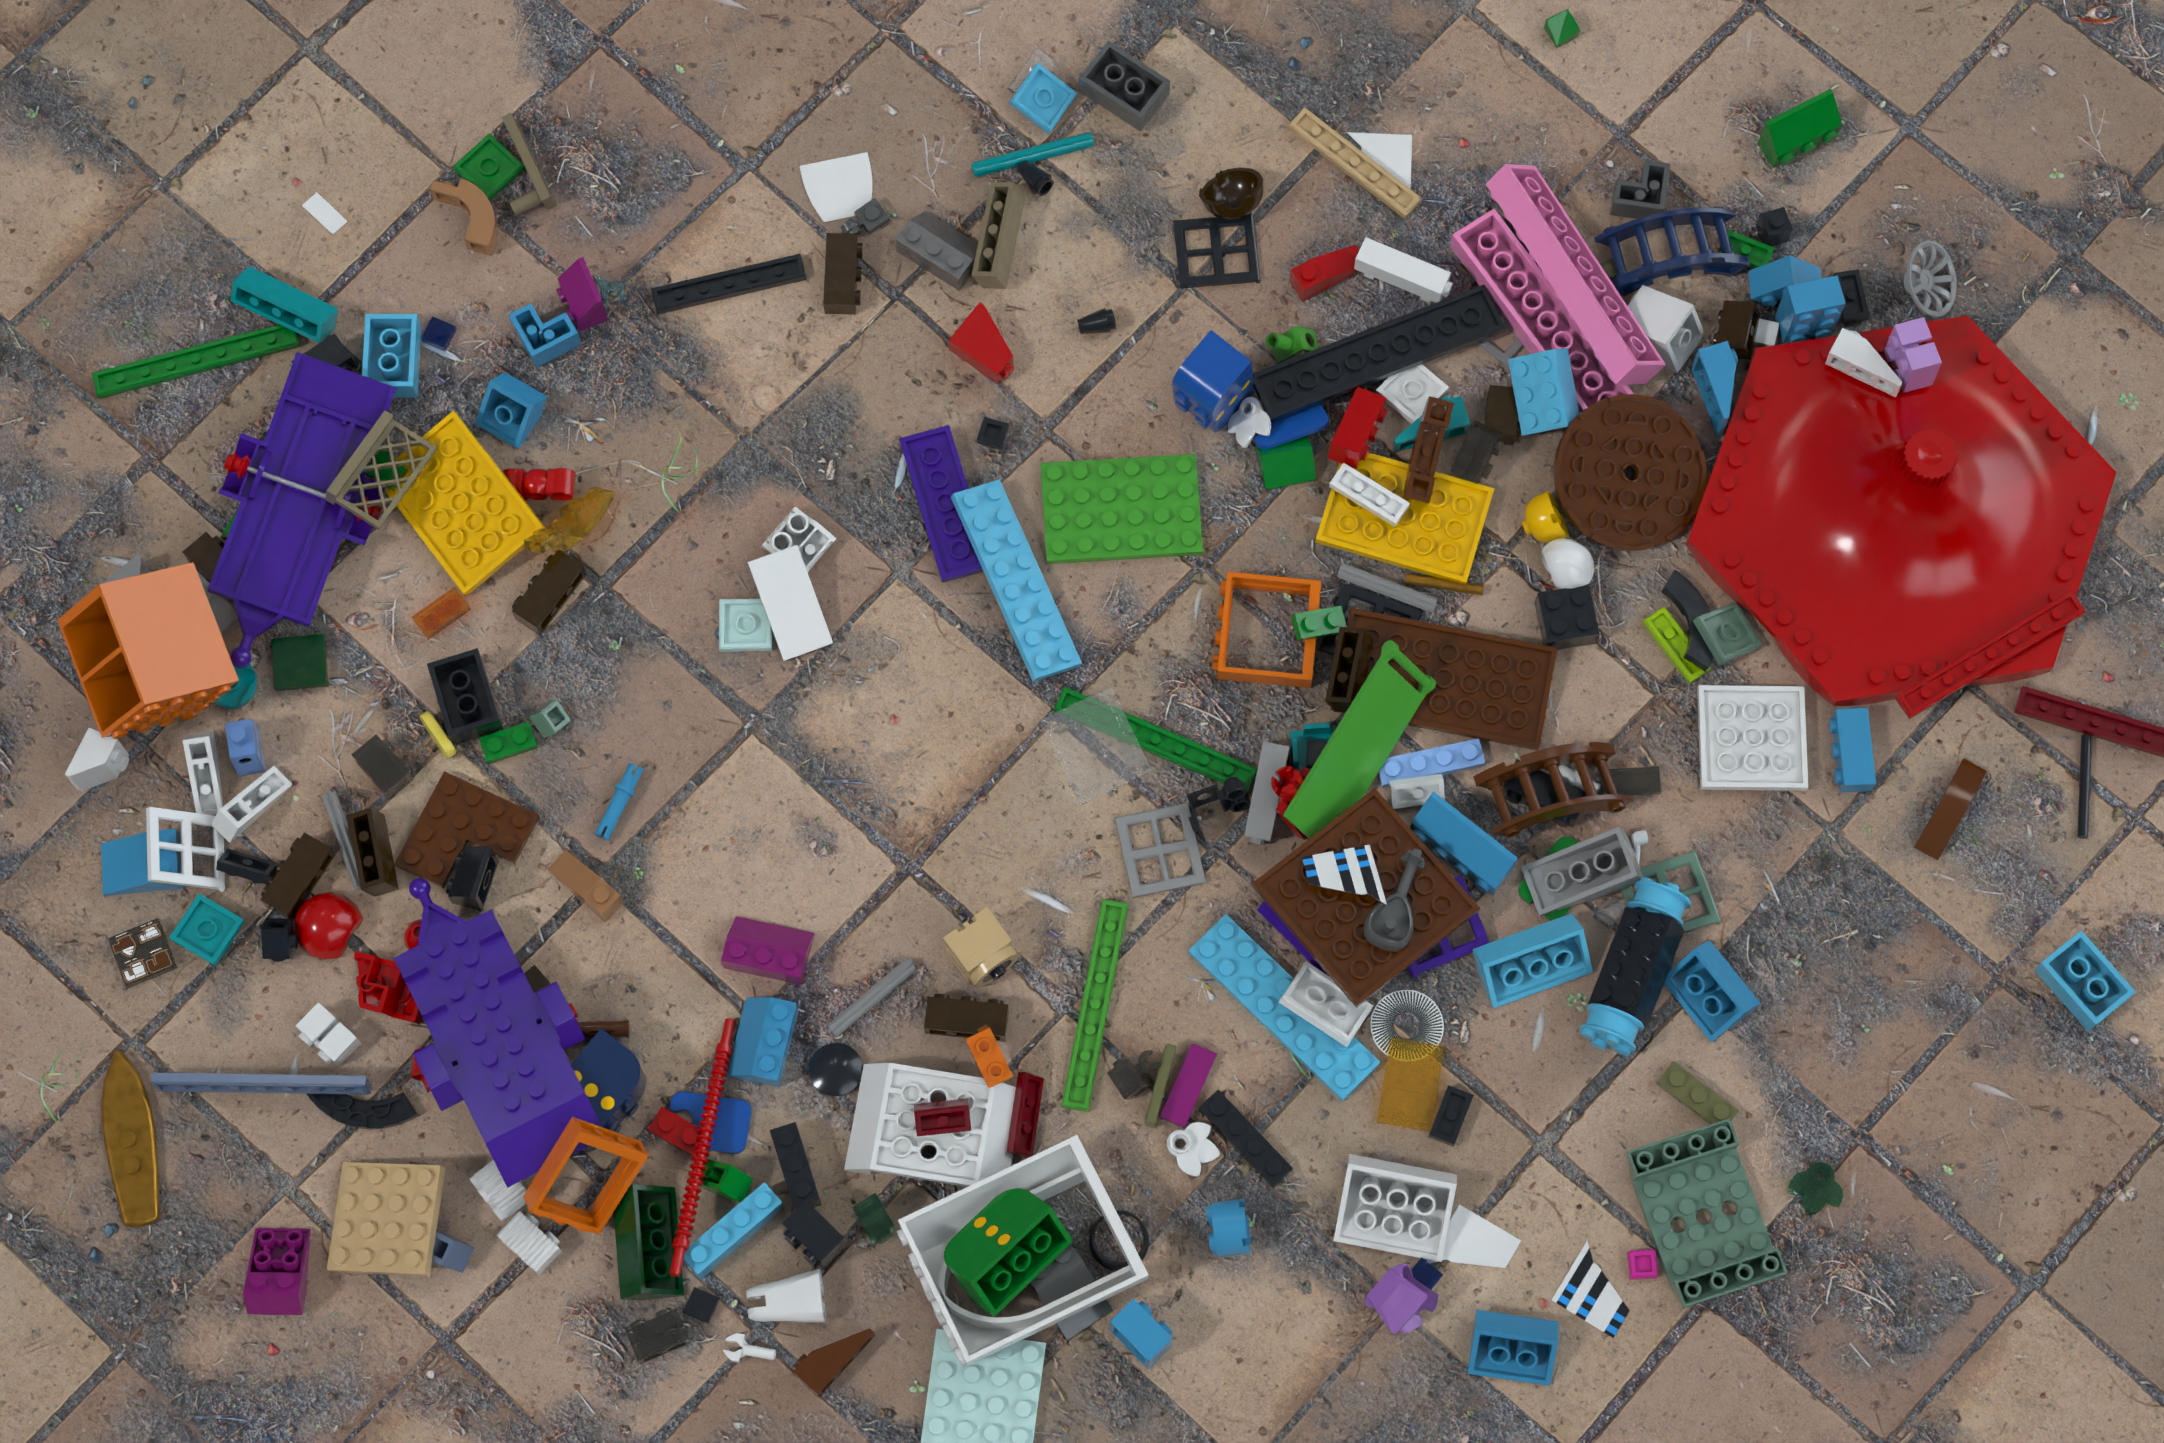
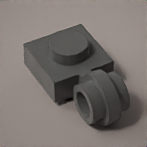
M873 198L854 211L858 221L849 219L841 225V233H852L859 236L862 232L861 228L864 227L868 234H871L889 222L890 217L876 198Z

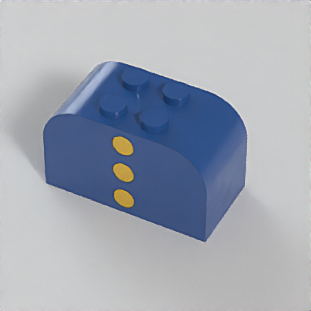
M1210 330L1185 359L1172 380L1174 404L1184 413L1188 411L1195 416V421L1203 428L1209 427L1215 433L1220 431L1228 423L1231 416L1239 410L1242 401L1254 394L1252 361Z

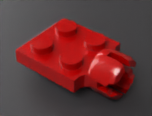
M1285 766L1275 772L1279 781L1275 777L1271 778V787L1280 801L1276 812L1298 838L1305 840L1307 836L1284 818L1283 814L1310 772V769L1303 767L1299 772L1298 769L1294 770L1293 767Z

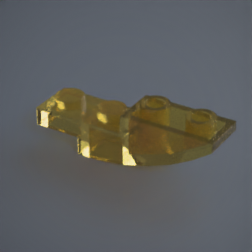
M593 487L587 490V494L569 500L567 505L559 509L561 518L553 520L551 525L534 531L532 536L523 540L526 550L544 553L553 549L565 552L576 545L601 520L615 496L614 491Z

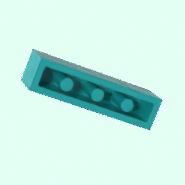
M250 266L233 281L231 302L315 342H322L336 328L339 308Z

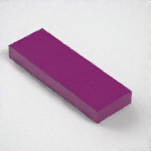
M1191 1044L1162 1110L1161 1119L1185 1129L1217 1053L1196 1044Z

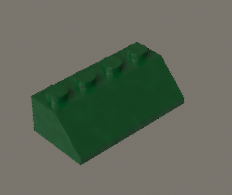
M631 1184L614 1210L620 1300L643 1301L684 1295L682 1269L679 1277L669 1275L674 1254V1248L672 1247L673 1239L677 1237L675 1231L679 1230L677 1227L678 1216L675 1187Z

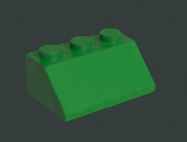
M1829 89L1765 122L1757 144L1773 168L1780 164L1782 166L1788 165L1796 156L1802 153L1807 155L1814 151L1817 145L1823 142L1828 144L1839 136L1842 121L1833 91Z

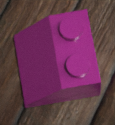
M581 257L558 278L560 288L556 289L561 303L567 302L569 310L566 313L571 322L577 325L579 332L608 321L601 296L584 258Z

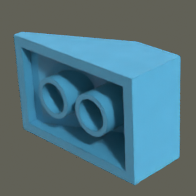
M1728 341L1698 349L1691 367L1717 438L1722 436L1729 419L1735 370L1738 363L1737 354L1734 349H1730Z
M176 829L159 830V841L181 844V837ZM147 832L101 844L103 896L184 889V885L148 881ZM159 849L160 871L181 873V852Z

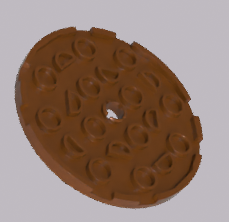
M1636 394L1612 396L1600 400L1580 412L1566 428L1559 441L1553 469L1554 485L1559 503L1575 528L1593 542L1619 551H1640L1654 548L1670 541L1681 533L1699 509L1707 480L1705 454L1701 450L1696 438L1697 434L1689 422L1674 411L1670 405L1652 397ZM1629 465L1636 470V476L1633 480L1627 479L1625 473H1623Z

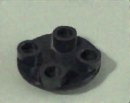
M830 1043L818 1049L812 1056L809 1063V1076L812 1084L821 1094L842 1096L851 1092L860 1084L863 1071L862 1061L858 1053L850 1046L842 1043Z

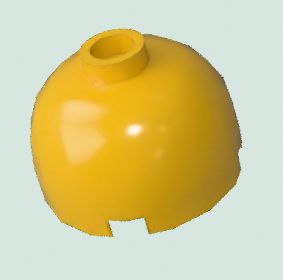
M1549 490L1531 498L1524 511L1526 520L1522 521L1527 535L1532 534L1537 541L1546 544L1555 539L1568 538L1569 536L1563 515H1560L1557 509L1559 506Z

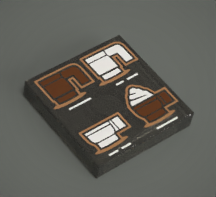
M159 918L107 938L127 989L178 968Z

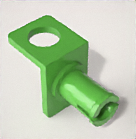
M1295 326L1282 334L1271 332L1265 340L1267 347L1273 349L1276 362L1278 363L1302 351L1310 352L1319 348L1314 330ZM1305 335L1310 338L1312 347L1307 343Z

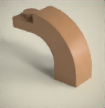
M460 179L458 187L448 181L438 182L433 180L430 191L434 200L460 207L471 216L470 225L464 238L467 249L492 256L498 238V225L492 205L484 192L473 183L464 179Z

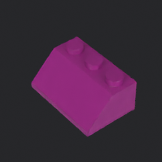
M736 916L726 938L721 958L723 968L802 985L814 933Z

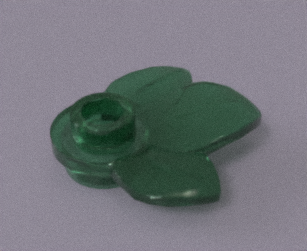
M1823 1162L1813 1164L1808 1171L1795 1174L1789 1182L1787 1189L1788 1194L1801 1196L1802 1206L1810 1216L1820 1212L1826 1203L1833 1207H1839L1843 1198L1842 1188L1834 1180L1835 1174L1833 1169ZM1817 1172L1824 1174V1181L1817 1180Z

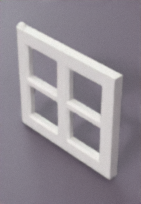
M155 807L146 808L148 881L217 889L223 892L225 890V872L216 870L218 859L224 853V837L211 825L215 816ZM159 820L180 822L181 844L159 841ZM191 824L213 827V848L192 846ZM159 849L181 852V873L160 871ZM192 853L214 856V878L193 875Z

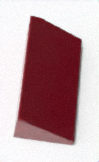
M968 1099L914 1104L917 1137L971 1131Z

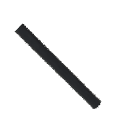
M2089 734L2081 735L2077 837L2080 839L2088 838L2092 747V735Z

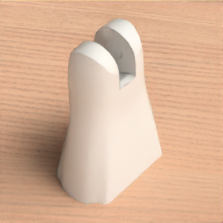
M816 1269L800 1273L785 1279L760 1284L746 1290L747 1300L765 1299L766 1306L748 1309V1318L759 1322H826L825 1301L822 1297L824 1296L821 1270Z

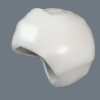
M1560 538L1549 542L1543 547L1541 552L1542 562L1546 570L1551 574L1556 588H1576L1590 583L1594 573V562L1590 552L1583 545L1571 539Z

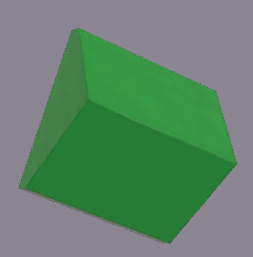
M1307 436L1268 450L1259 449L1254 443L1265 491L1316 481L1312 445Z

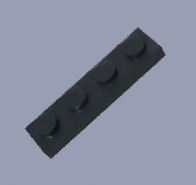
M1219 1089L1198 1107V1110L1272 1188L1293 1170L1289 1163Z

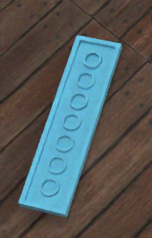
M1000 479L953 493L951 496L952 502L1032 681L1035 682L1080 667L1082 664Z
M1227 914L1188 950L1189 955L1342 1102L1380 1065L1381 1062L1355 1037L1352 1038L1346 1047L1280 1004V999L1294 978Z

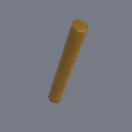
M1407 573L1405 578V584L1481 596L1484 590V585L1463 584L1446 579Z

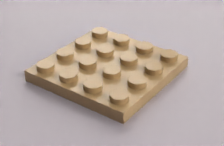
M343 1162L327 1270L342 1273L430 1276L445 1167L441 1165Z

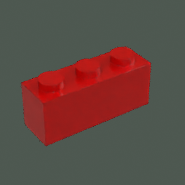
M1357 387L1331 441L1327 459L1341 464L1345 463L1354 469H1357L1361 460H1366L1370 451L1368 443L1369 441H1375L1379 428L1376 426L1378 422L1383 424L1388 409L1384 408L1386 397Z

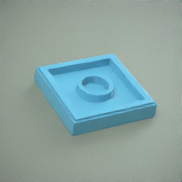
M1036 63L1008 104L1049 134L1073 101L1077 92L1041 64Z

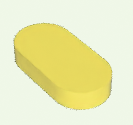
M426 711L421 714L419 718L444 756L447 759L454 756L456 750L431 712Z

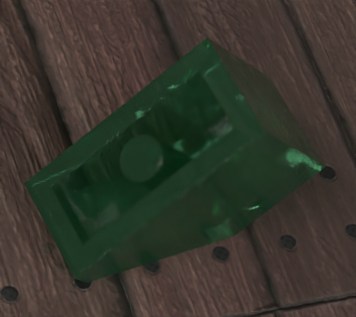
M876 1193L852 1207L855 1219L872 1245L876 1242L882 1244L893 1236L892 1232L895 1231V1226Z

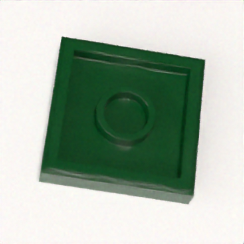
M325 634L272 639L275 691L328 687Z

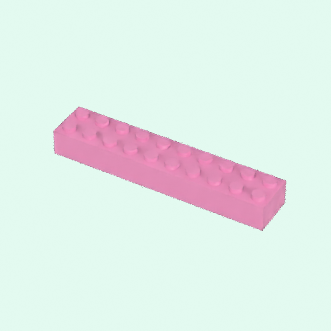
M1505 164L1486 183L1491 192V197L1503 210L1504 217L1513 225L1517 237L1524 242L1529 250L1530 257L1537 262L1542 270L1543 277L1554 288L1556 297L1567 308L1569 317L1580 328L1582 337L1593 348L1595 357L1608 371L1607 375L1610 380L1615 384H1647L1666 365L1536 166Z
M1495 208L1452 234L1450 248L1479 286L1485 284L1497 311L1529 354L1568 348L1579 412L1600 400L1612 396L1634 394L1627 384H1615L1610 380L1607 375L1608 371L1595 357L1593 348L1582 337L1580 328L1569 317L1567 308L1556 297L1555 290L1550 282L1543 277L1540 268Z

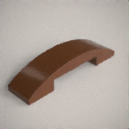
M1431 396L1428 397L1413 444L1403 497L1427 504L1430 503L1436 479L1434 474L1445 430L1449 427L1454 406L1453 402Z
M1963 758L1914 848L1936 860L1940 858L1987 772L1986 770Z

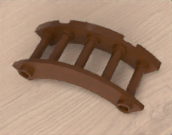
M1590 742V747H1580L1579 743L1549 747L1519 756L1520 762L1505 766L1503 762L1473 776L1476 786L1492 791L1503 823L1493 828V833L1511 838L1520 834L1521 830L1569 814L1589 811H1606L1611 813L1623 811L1626 808L1625 805L1634 800L1632 796L1617 793L1606 763L1609 757L1616 754L1613 744ZM1572 764L1576 766L1587 797L1570 800L1558 768L1560 765ZM1586 764L1597 767L1606 794L1597 795ZM1545 769L1550 774L1559 803L1541 808L1530 774L1531 772ZM1519 778L1531 812L1513 818L1502 786L1504 782Z

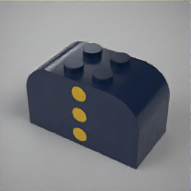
M601 1028L573 1061L571 1066L601 1126L619 1133L622 1128L621 1122L626 1116L630 1118L639 1107L638 1102L646 1088V1078L636 1056ZM589 1146L579 1152L587 1153L598 1148Z

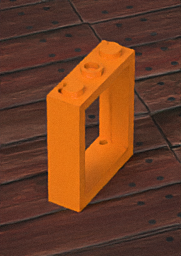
M572 1117L523 1195V1198L531 1214L534 1213L540 1218L544 1216L553 1219V1221L560 1225L568 1224L574 1226L581 1232L586 1231L587 1233L592 1232L599 1235L649 1155L640 1140ZM579 1142L622 1157L589 1211L546 1197V1194Z

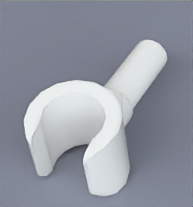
M1646 830L1636 831L1631 836V843L1638 864L1640 861V846L1648 845Z

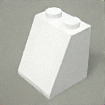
M1642 285L1639 291L1632 296L1628 308L1665 362V367L1678 373L1705 335L1693 304Z

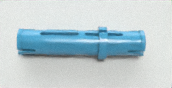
M628 763L620 783H616L614 787L616 791L594 832V835L600 838L603 830L606 828L603 840H610L615 826L629 798L634 796V788L644 772V769L638 766L634 775H631L635 768L633 763Z

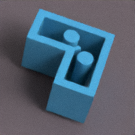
M1791 255L1748 271L1751 300L1759 302L1763 306H1773L1782 300L1788 285L1821 279V269Z
M532 303L509 314L512 327L535 368L581 345L578 332L566 312L544 324Z

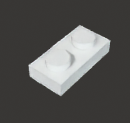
M1442 774L1389 781L1390 799L1393 809L1424 805L1433 791L1445 800Z

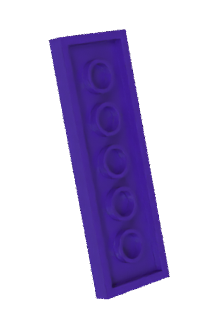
M946 425L899 438L942 583L983 572L951 499L953 493L968 489V485L950 426Z

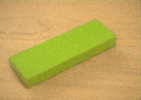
M1662 607L1643 620L1642 624L1689 685L1711 670L1709 666L1704 672L1683 658L1687 649L1688 637L1665 607Z

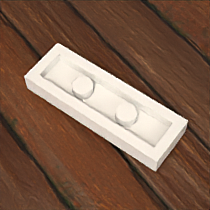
M1345 463L1342 464L1329 484V487L1394 527H1396L1410 505L1409 502Z

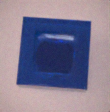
M432 316L421 340L423 343L446 352L457 330L456 326Z
M1422 1257L1411 1270L1413 1278L1430 1290L1434 1288L1443 1276L1441 1272Z

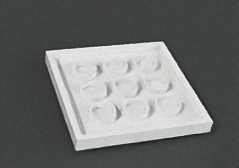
M1698 685L1700 790L1807 791L1808 765L1804 686Z

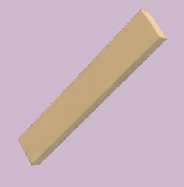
M1305 107L1288 125L1289 130L1404 219L1421 202L1422 198Z

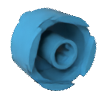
M1245 1199L1212 1202L1211 1206H1206L1207 1222L1210 1227H1213V1233H1209L1210 1250H1212V1254H1217V1257L1251 1254L1249 1247L1251 1245L1248 1215H1245L1244 1208L1246 1207Z

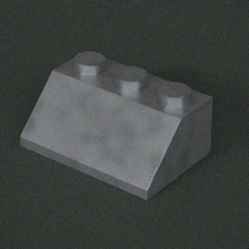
M927 211L910 219L895 239L898 253L958 291L962 289L972 275L978 243Z

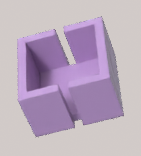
M1924 317L1894 325L1888 343L1884 348L1887 361L1892 363L1893 368H1895L1893 370L1894 373L1902 381L1901 389L1903 393L1933 385L1942 364L1934 342L1921 346L1918 345V343L1932 339Z

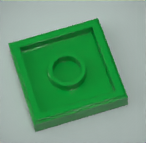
M488 134L453 166V170L464 180L480 188L489 201H491L525 170V166L491 134Z

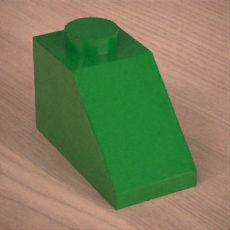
M707 1159L708 1163L704 1164L706 1171L702 1172L705 1178L701 1179L703 1185L699 1187L724 1199L742 1202L749 1192L753 1178L730 1164Z

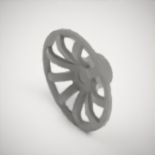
M1931 240L1922 241L1913 248L1909 256L1907 272L1904 275V287L1907 293L1912 296L1917 307L1930 317H1940L1949 312L1957 292V279L1953 262L1947 251L1940 244ZM1924 247H1929L1930 249L1927 261L1926 254L1922 250ZM1936 251H1938L1942 258L1937 264L1932 266L1936 258ZM1916 254L1920 257L1919 266L1913 265ZM1947 265L1950 275L1934 276L1935 273ZM1951 282L1950 293L1942 287L1936 286L1935 283ZM1919 294L1924 295L1923 305L1917 297ZM1936 294H1939L1946 299L1947 303L1944 305L1943 308L1942 302ZM1931 299L1936 305V311H1931L1928 309L1931 304Z

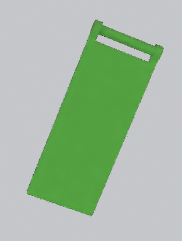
M1389 640L1383 644L1379 660L1283 814L1284 818L1309 839L1364 797L1422 700L1436 686V681L1430 675H1425L1399 650V646L1394 641ZM1393 658L1419 683L1418 690L1388 664L1390 659Z

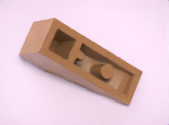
M566 850L547 869L604 922L624 904L620 894Z

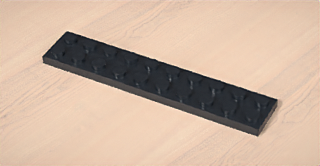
M1484 284L1253 373V388L1264 411L1268 413L1271 422L1354 391L1357 387L1362 388L1504 333L1506 327Z

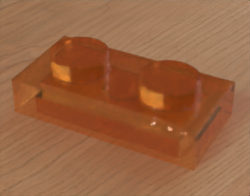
M453 587L412 616V619L429 640L469 612L471 608L457 589Z

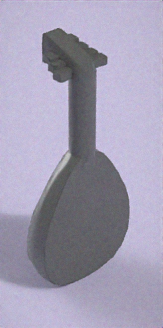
M1419 849L1408 850L1403 857L1401 856L1400 861L1407 864L1396 893L1385 898L1387 905L1379 902L1370 911L1363 927L1364 937L1369 943L1380 949L1398 952L1403 950L1411 939L1413 917L1411 906L1406 896L1417 867L1423 869L1425 866L1424 858H1421L1422 851Z

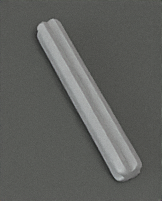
M1341 564L1337 577L1428 612H1433L1436 607L1437 599L1435 597L1347 564Z
M330 791L323 795V800L353 886L356 890H361L350 829L337 793Z
M905 959L828 1024V1029L831 1033L839 1036L916 971V967L912 961Z

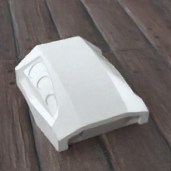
M794 507L761 547L772 554L798 545L808 573L837 538L817 521L804 514L797 507Z

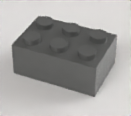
M1108 41L1079 77V92L1141 131L1169 96L1170 80Z

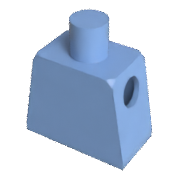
M253 719L226 723L225 729L229 756L238 776L265 772L258 723ZM243 758L252 759L248 762H242Z

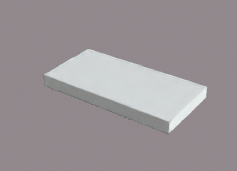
M798 545L748 562L783 661L833 644Z

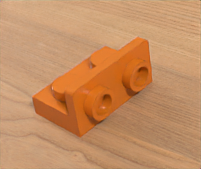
M984 1025L977 1029L978 1033L966 1038V1043L986 1085L991 1088L1013 1077L990 1027Z

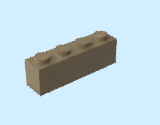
M991 182L971 275L982 288H1007L1026 196L1014 182Z

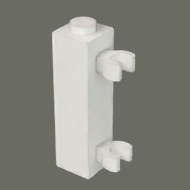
M1367 237L1355 259L1354 269L1364 273L1365 277L1372 280L1377 278L1420 296V300L1427 303L1431 301L1435 303L1440 302L1442 296H1448L1453 283L1449 282L1451 272Z

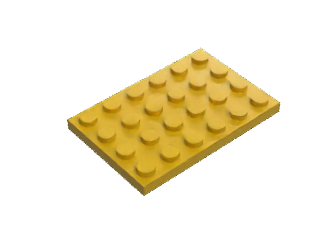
M452 411L422 436V438L435 445L437 450L400 500L397 507L462 593L468 596L543 533L546 527L455 411ZM420 445L410 447L413 459L424 457L428 452L427 449ZM407 450L395 460H408ZM404 465L409 470L404 478L410 477L412 474L411 466ZM387 487L385 488V492L390 498L398 494L397 488L394 491Z
M1369 453L1366 460H1361L1355 470L1410 503L1409 508L1396 527L1331 488L1315 543L1440 579L1463 584L1467 583L1494 488L1435 472L1434 478L1436 479L1430 503L1403 497L1409 464ZM1339 463L1336 473L1342 466L1341 463Z

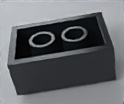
M478 648L427 664L447 734L453 745L503 730L484 662Z

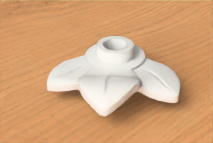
M1254 397L1245 398L1240 404L1239 410L1231 416L1228 422V433H1236V440L1243 448L1248 447L1255 433L1263 436L1270 435L1271 419L1268 413L1264 411L1260 400Z
M1201 1122L1191 1123L1185 1130H1176L1168 1136V1151L1177 1158L1178 1167L1190 1176H1200L1201 1163L1211 1162L1220 1156V1152L1215 1144L1207 1139L1211 1129L1210 1125ZM1183 1140L1185 1147L1179 1149L1175 1146V1142Z

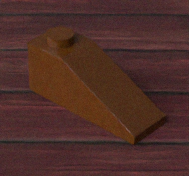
M869 1328L816 1349L808 1356L803 1354L794 1364L796 1368L793 1371L794 1376L820 1398L875 1337L874 1332Z

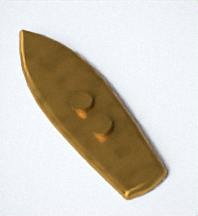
M117 1049L109 1064L102 1093L104 1143L123 1224L126 1227H143L159 1220V1177L155 1125L152 1108L144 1084L129 1059L121 1050Z

